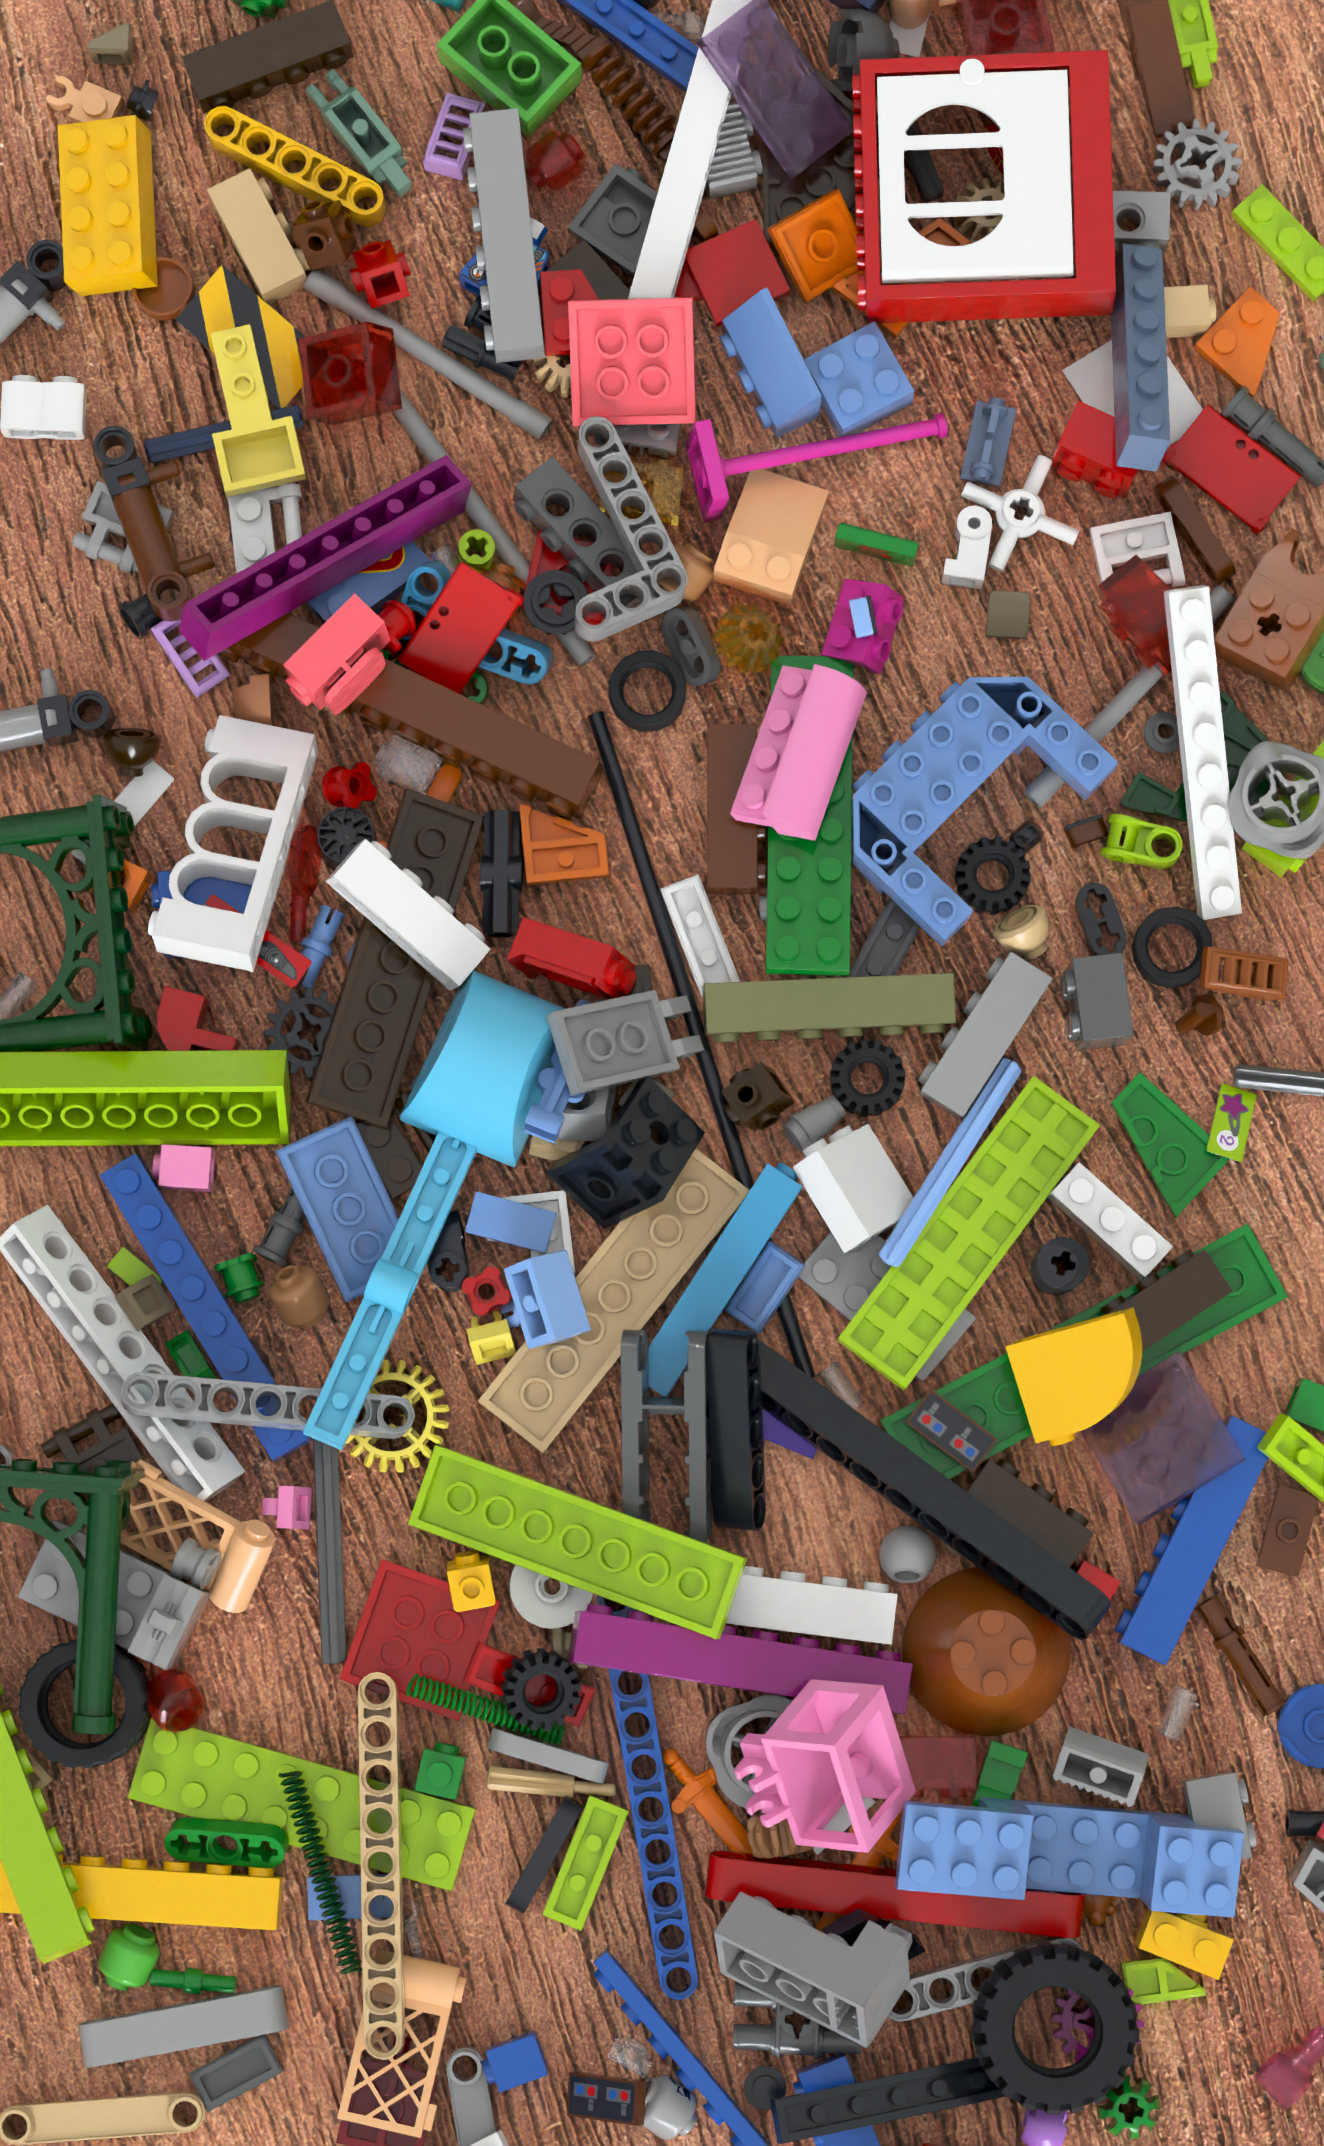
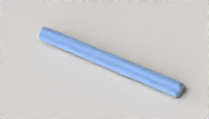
M1002 1058L880 1250L879 1256L886 1264L899 1267L1021 1074V1069L1015 1061Z

